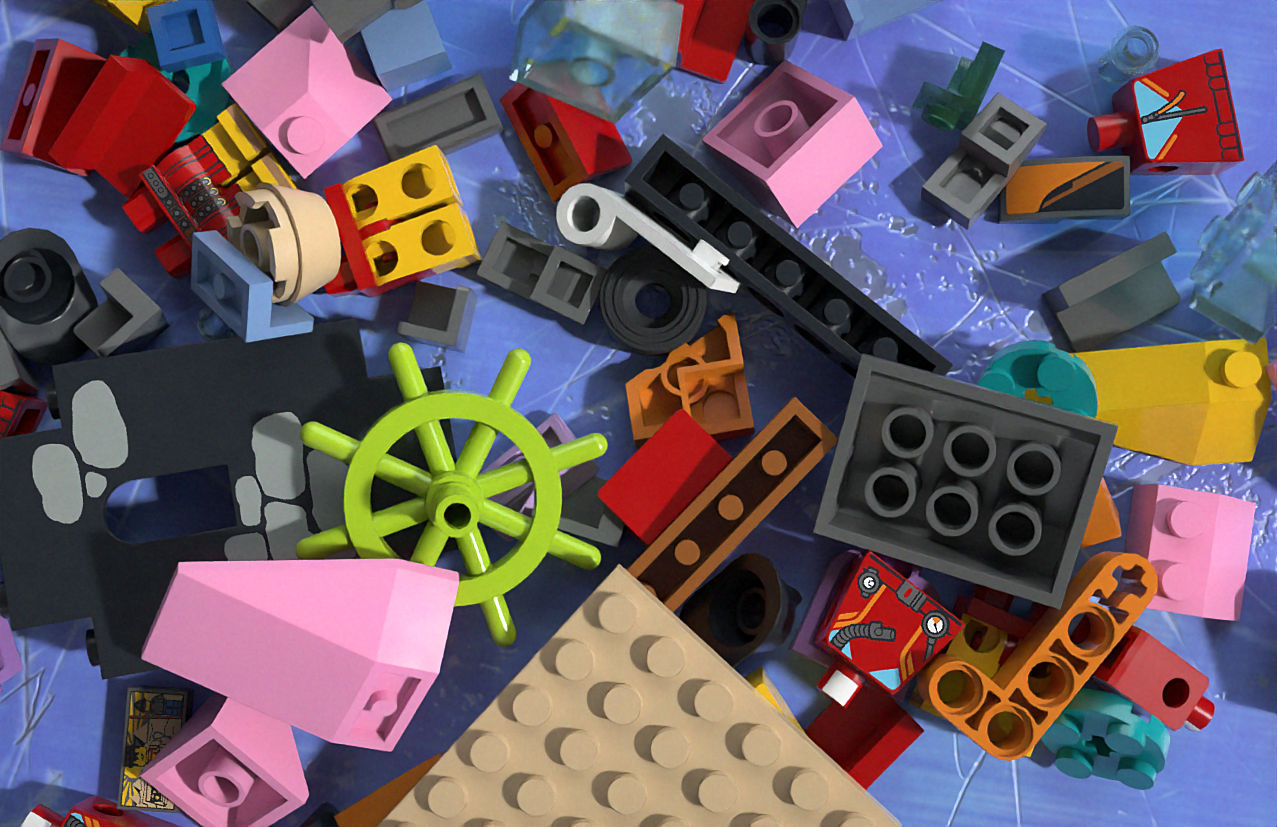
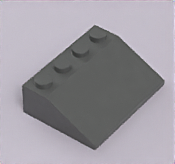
M862 354L813 533L1061 609L1114 443L1118 424Z

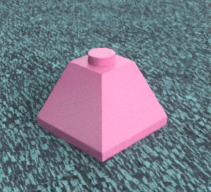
M313 6L307 9L221 84L304 179L393 100L344 42L340 43L328 24Z
M218 692L204 702L150 761L140 777L202 827H269L305 804L309 796L291 725Z

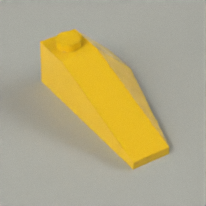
M1266 337L1068 353L1073 358L1075 354L1083 360L1093 374L1098 397V409L1095 418L1118 424V430L1113 443L1115 447L1169 459L1168 461L1187 466L1252 462L1272 400L1270 378L1264 368L1269 364ZM1036 389L1025 391V399L1046 405L1052 403L1050 396L1039 397Z

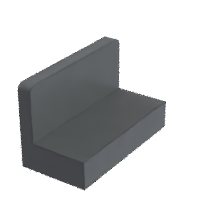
M1166 231L1042 294L1073 353L1086 352L1180 303V296L1161 262L1177 253Z

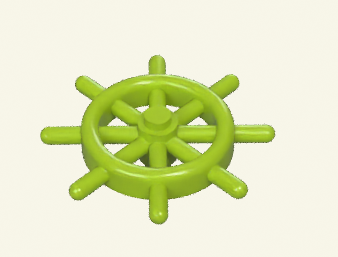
M403 342L395 343L388 351V359L404 401L382 415L369 428L361 441L318 422H308L300 430V439L303 444L349 464L344 489L346 523L300 540L296 546V556L299 560H321L355 547L361 559L404 560L390 548L383 539V536L428 520L409 561L434 567L448 537H455L468 573L459 574V585L454 606L479 603L493 641L498 646L508 647L515 642L517 632L503 594L527 578L539 565L546 553L585 570H592L600 564L601 554L596 547L557 530L562 508V487L559 472L602 456L608 447L607 440L602 434L591 433L549 449L533 424L511 406L531 365L529 353L522 348H515L507 354L489 394L486 395L459 389L428 392L412 348ZM461 418L475 421L456 463L453 461L439 423L440 419ZM415 429L431 473L391 456L386 452L404 434ZM499 431L515 443L525 456L523 459L479 474ZM376 476L419 497L372 513L371 485L373 477ZM530 482L534 484V502L531 517L487 499ZM478 522L519 541L507 554L491 564L477 524Z

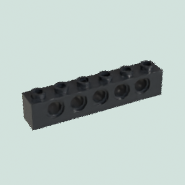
M665 134L660 136L625 179L626 196L633 199L694 247L702 239L730 260L726 266L722 264L720 267L742 283L740 285L741 289L854 379L856 378L862 354L875 356L945 376L953 366L951 362Z

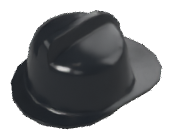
M29 227L10 232L0 239V327L4 335L21 356L37 364L59 365L76 360L89 348L75 335L74 328L98 307V302L75 253L65 239L47 229Z
M748 553L736 558L722 572L697 590L684 604L678 618L734 668L751 654L770 652L785 642L792 631L796 607L803 598L797 589L787 585L780 578L779 571L769 558L759 553Z

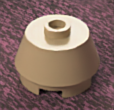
M266 182L258 184L254 190L235 194L234 197L239 206L241 205L238 216L227 218L228 241L273 281L272 303L277 302L283 307L291 306L336 277L341 261L340 237L333 213L327 202L320 195Z

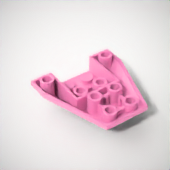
M401 559L179 562L143 645L141 659L329 742L392 752L439 674L459 585V574L456 571Z

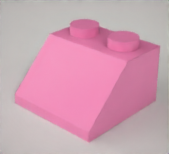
M784 60L701 139L712 154L764 207L795 228H798L810 215L814 214L833 193L883 147L855 96L787 60Z
M1134 485L1124 553L1138 554L1146 558L1155 568L1158 577V588L1153 600L1146 608L1205 618L1240 621L1256 503L1221 494L1166 485ZM1120 578L1119 591H1123L1126 584Z

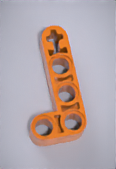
M1114 551L1096 553L1087 560L1068 584L1061 609L1049 607L991 679L973 665L953 655L939 654L934 656L918 672L917 687L920 696L929 706L990 755L999 760L1006 761L1022 758L1031 751L1153 600L1158 588V577L1155 568L1146 558L1138 554ZM1114 569L1123 570L1120 576L1121 580L1126 584L1123 591L1115 590L1118 582L1112 576ZM1090 597H1100L1101 599L1097 602L1099 604L1091 602L1089 600ZM1084 612L1091 624L1090 633L1082 643L1074 645L1069 638L1068 627L1073 617ZM1046 661L1052 672L1051 681L1043 691L1032 693L1028 685V674L1036 664ZM959 670L964 678V688L961 694L954 700L941 701L937 692L941 676L948 671ZM1009 712L1013 721L1009 735L1003 740L990 741L987 734L989 721L997 713Z

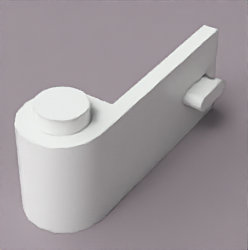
M578 184L569 188L559 201L556 212L559 230L567 240L575 244L605 251H619L628 247L640 234L710 289L736 293L742 284L720 267L722 264L726 266L730 260L702 239L694 247L624 194L594 184Z

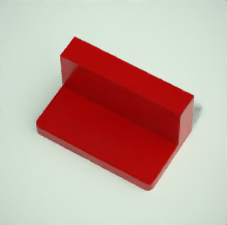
M676 0L660 43L659 62L718 84H724L727 81L744 35L749 11L754 0Z
M60 38L36 39L0 150L20 158L40 160L80 176H89L92 169H65L48 152L107 59Z
M110 55L48 154L65 169L96 170L120 193L130 198L145 186L138 174L151 165L157 167L195 112L196 104L147 60Z
M580 61L533 68L499 99L553 203L560 201L562 195L569 188L578 184H587L596 176L624 169L633 161Z
M679 409L597 491V497L626 525L624 529L641 546H649L733 458L684 409Z
M864 685L846 709L832 701L804 729L805 734L865 790L925 731L893 699Z

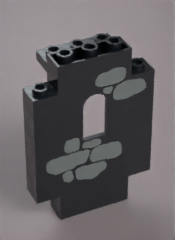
M357 318L313 325L312 332L247 343L238 336L52 365L54 382L47 383L46 399L51 417L54 420L60 419L62 428L0 438V558L4 581H0V613L4 619L10 618L12 631L92 617L94 628L86 631V650L91 666H100L102 680L162 669L141 659L143 645L179 562L299 560L295 550L300 540L345 524L344 489L349 464L303 444L300 439V430L308 422H318L361 441L369 428L382 415L404 401L394 374L368 378ZM441 366L420 369L428 392L445 390ZM450 418L440 419L439 423L453 461L456 463L457 457ZM415 429L404 434L386 452L391 456L431 473ZM224 465L228 466L237 526L143 543L126 542L118 538L110 530L105 516L106 504L111 494L119 486L141 479ZM376 476L373 477L371 485L372 513L419 497ZM428 520L383 536V539L402 559H409ZM448 537L442 552L459 549L455 537ZM355 547L321 560L361 558Z

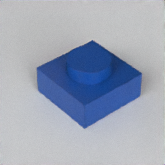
M177 0L146 8L160 67L167 73L226 59L211 0Z

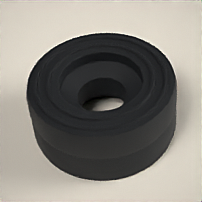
M654 245L632 249L617 258L608 268L600 286L599 308L607 331L618 344L639 355L662 356L688 343L698 332L706 312L707 292L705 284ZM648 285H657L664 288L670 297L668 311L657 318H648L642 315L635 305L638 292Z

